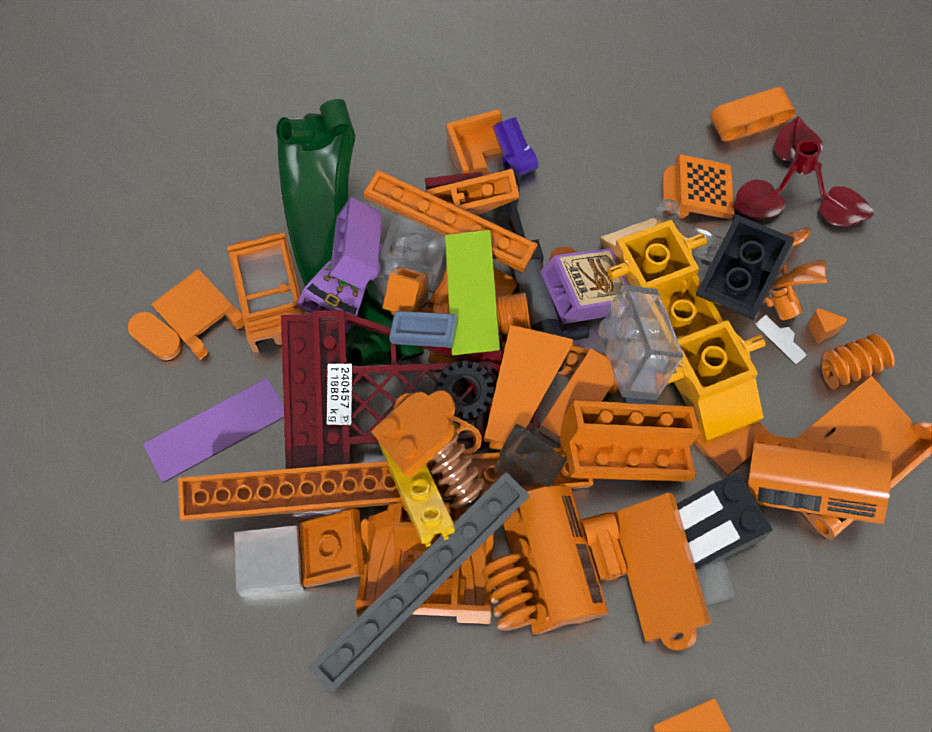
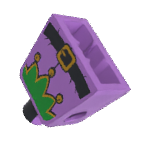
M329 261L303 289L296 305L312 314V311L344 310L346 313L357 316L366 285L363 289H360L331 276V261ZM346 323V325H345V333H346V334H347L348 331L350 330V328H351V326H352V323Z

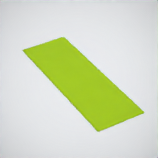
M490 230L445 235L449 313L456 314L458 318L452 355L500 350Z

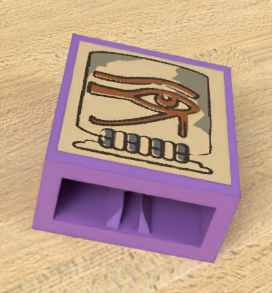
M612 248L555 255L540 271L563 324L619 315L636 300L624 275L614 280H611L610 276H608L607 268L619 264Z

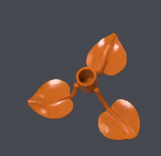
M805 227L785 234L795 238L793 246H796L810 235L811 230L809 227ZM817 260L795 267L790 273H788L785 262L782 268L783 276L774 281L775 288L771 290L773 295L771 297L768 296L765 300L768 307L774 305L780 320L791 319L803 312V308L792 285L827 283L826 262L824 260Z

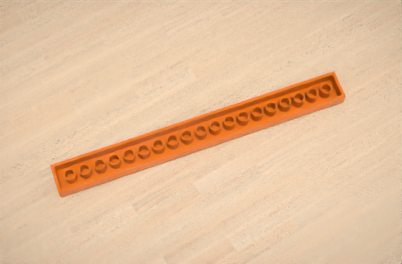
M560 448L470 455L472 461L466 467H477L478 474L474 479H484L485 485L481 489L485 490L483 494L505 472L526 492L548 486L581 489L589 488L593 485L592 478H570L567 455H561ZM387 461L178 478L179 515L181 522L369 507L403 502L390 473ZM435 461L426 464L429 472L437 464ZM442 472L431 474L442 500L456 499L455 495L444 497L443 495L450 487L449 484L438 486L437 482L443 476Z

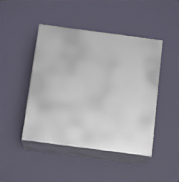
M297 525L234 532L236 592L241 596L304 590V586H302L300 530Z

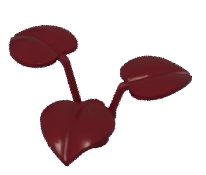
M799 116L781 130L774 143V151L780 159L793 161L780 186L775 190L773 185L767 181L757 179L748 181L738 190L733 204L736 211L748 218L757 220L774 218L785 208L786 202L778 194L782 193L794 171L806 175L815 170L820 196L824 199L819 210L827 222L836 226H851L868 220L874 215L870 204L850 188L834 186L828 194L825 192L821 172L822 163L818 162L819 155L823 150L822 140Z

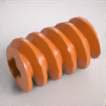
M874 333L866 338L857 339L855 342L846 343L844 346L835 347L833 350L824 351L821 355L820 366L827 385L832 389H836L839 386V382L842 385H847L850 383V378L853 381H858L861 379V374L864 377H869L873 371L880 373L884 367L891 369L894 366L895 358L887 341L882 336Z
M520 554L496 557L486 562V567L482 570L483 577L490 579L485 584L487 590L493 592L489 597L492 604H499L493 609L494 616L503 617L497 622L499 630H513L537 621V619L529 618V615L537 610L536 606L525 605V602L533 597L532 592H521V589L529 584L528 579L517 578L525 569L524 567H514L513 563L521 559Z

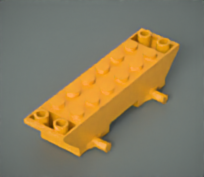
M651 218L600 237L603 248H612L619 263L607 268L608 276H610L611 280L623 275L625 276L636 299L633 305L667 368V371L661 372L662 379L666 385L674 382L686 406L694 407L698 427L705 442L763 420L764 417L755 379L758 372L750 359L751 351L765 347L766 344L765 340L762 339L763 336L758 334L744 341L735 333L729 320H722L712 302L696 296V292L702 282L697 275L699 267L692 256V250L707 245V239L704 237V234L700 233L686 239L677 230L672 220L661 222Z

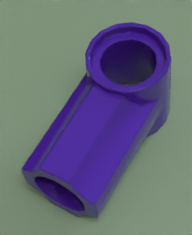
M516 117L492 127L503 153L502 163L504 169H513L519 176L538 169L536 154L532 147L527 145Z

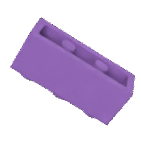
M352 197L349 198L336 217L330 267L331 276L360 289H363L369 280L373 281L377 277L381 266L378 263V256L382 249V245L379 244L383 231L381 211Z

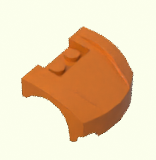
M403 502L389 505L386 511L370 516L369 519L365 518L360 524L364 575L360 576L359 590L355 603L357 618L430 547H426L421 542ZM444 502L453 524L468 510V508L463 506L451 509V503ZM441 533L434 535L430 541L431 545L442 536ZM494 533L412 614L457 616V623L490 624L491 602L489 597L492 591H488L485 584L490 579L483 577L482 570L486 567L485 563L493 559Z

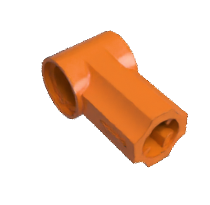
M607 512L580 519L599 581H608L626 575L628 571L618 542L619 530L614 514Z

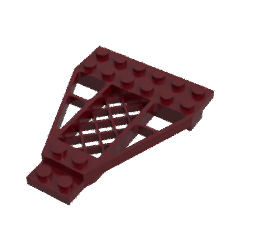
M344 310L312 311V314L281 315L285 468L294 469L350 464V448L352 446L379 444L375 436L369 435L394 408L396 400L383 389L394 375L408 387L403 394H407L410 391L418 393L420 391L414 386L425 374L437 383L438 378L433 373H442L446 367H450L453 363L399 365L396 361V344H392L390 341V365L353 366L352 376L357 377L352 381V387L364 377L376 389L365 401L361 400L352 391V397L361 406L351 415L350 426L361 437H349V425H327L328 364H347L346 323H352L386 336H390L391 328L346 313ZM414 345L451 358L457 363L468 361L470 364L473 362L479 364L478 367L487 370L486 374L488 377L491 376L493 380L491 384L494 387L495 393L501 365L490 361H470V356L465 354L452 355V350L445 347ZM401 374L420 375L411 384ZM370 375H388V377L379 385ZM469 380L466 381L471 386L460 398L452 391L454 399L459 403L466 404L463 399L471 390L473 400L475 399L476 388ZM378 392L392 403L391 407L381 417L367 405ZM492 402L483 414L467 422L471 424L474 421V427L481 434V443L485 442L484 437ZM539 406L525 430L540 429ZM364 408L378 420L366 434L352 422ZM461 432L458 434L457 441L460 444H464L465 449L473 446V438L469 433Z

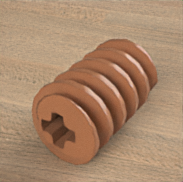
M454 432L452 440L429 461L437 463L430 471L431 474L440 472L443 474L437 482L438 486L445 484L450 486L443 494L444 497L454 495L456 497L450 505L451 509L461 507L473 501L485 491L481 490L485 485L484 479H474L478 474L477 467L466 468L472 461L471 456H460L465 450L464 444L453 445L459 437L457 432Z

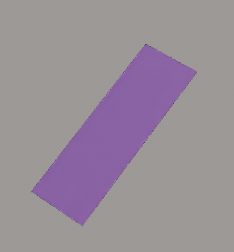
M266 378L147 441L143 446L163 483L283 418L284 406L269 379Z

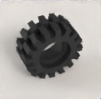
M468 361L455 362L450 367H446L439 376L434 389L435 392L445 391L454 399L452 395L453 384L461 379L471 381L476 388L475 399L466 404L459 403L454 399V416L466 421L483 414L491 404L494 387L491 384L493 380L491 376L488 377L486 374L488 371L484 368H479V364L474 362L472 364L468 363Z

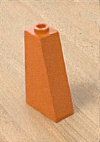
M510 325L484 441L490 442L489 448L508 452L509 447H516L572 347L573 339Z

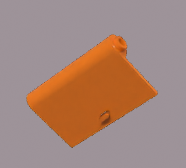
M871 376L795 439H809L811 441L831 444L840 443L846 446L867 449L875 448L890 452V461L892 462L891 490L932 454V423L919 421L914 424ZM802 512L813 527L822 536L830 540L834 539L855 521Z

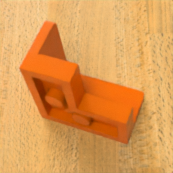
M500 109L446 123L447 145L458 174L482 172L483 176L490 174L484 157L502 153L492 129L494 125L502 122Z

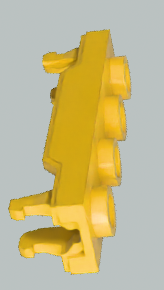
M378 441L392 478L421 542L426 547L431 546V539L438 533L442 534L444 541L448 540V535L455 532L454 524L427 465L425 464L415 475L409 478L402 472Z

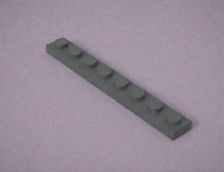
M505 472L454 523L455 532L448 535L449 539L444 541L442 536L439 537L309 666L311 671L331 692H334L530 495Z

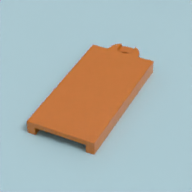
M668 492L613 512L618 525V541L628 571L627 575L645 642L661 639L663 644L669 649L685 650L695 643L697 637L696 628L710 625L711 620L674 494ZM683 633V638L675 640L676 635Z

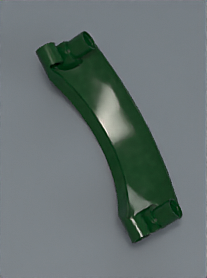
M333 99L323 103L320 106L321 114L308 113L303 118L282 117L276 126L280 186L291 246L305 287L331 261L336 217L348 201L349 170L355 143V131L343 99ZM369 280L366 285L357 317L391 328L394 315L391 314L390 310L383 308L385 296L372 280ZM352 324L348 333H345L346 363L352 364V367L391 364L389 336ZM396 344L397 363L419 357L425 353L423 348L414 345Z

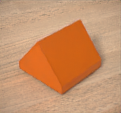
M817 308L808 322L817 345L836 336L845 325L847 318Z

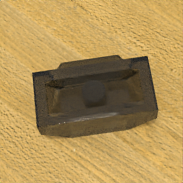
M516 424L500 450V458L494 471L501 476L507 472L520 486L538 483L550 487L567 459L526 428Z

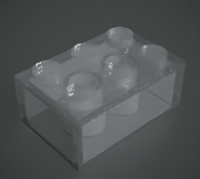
M623 284L618 295L613 298L607 316L600 323L599 335L606 348V355L608 360H610L614 379L618 384L622 397L657 401L684 354L657 289Z

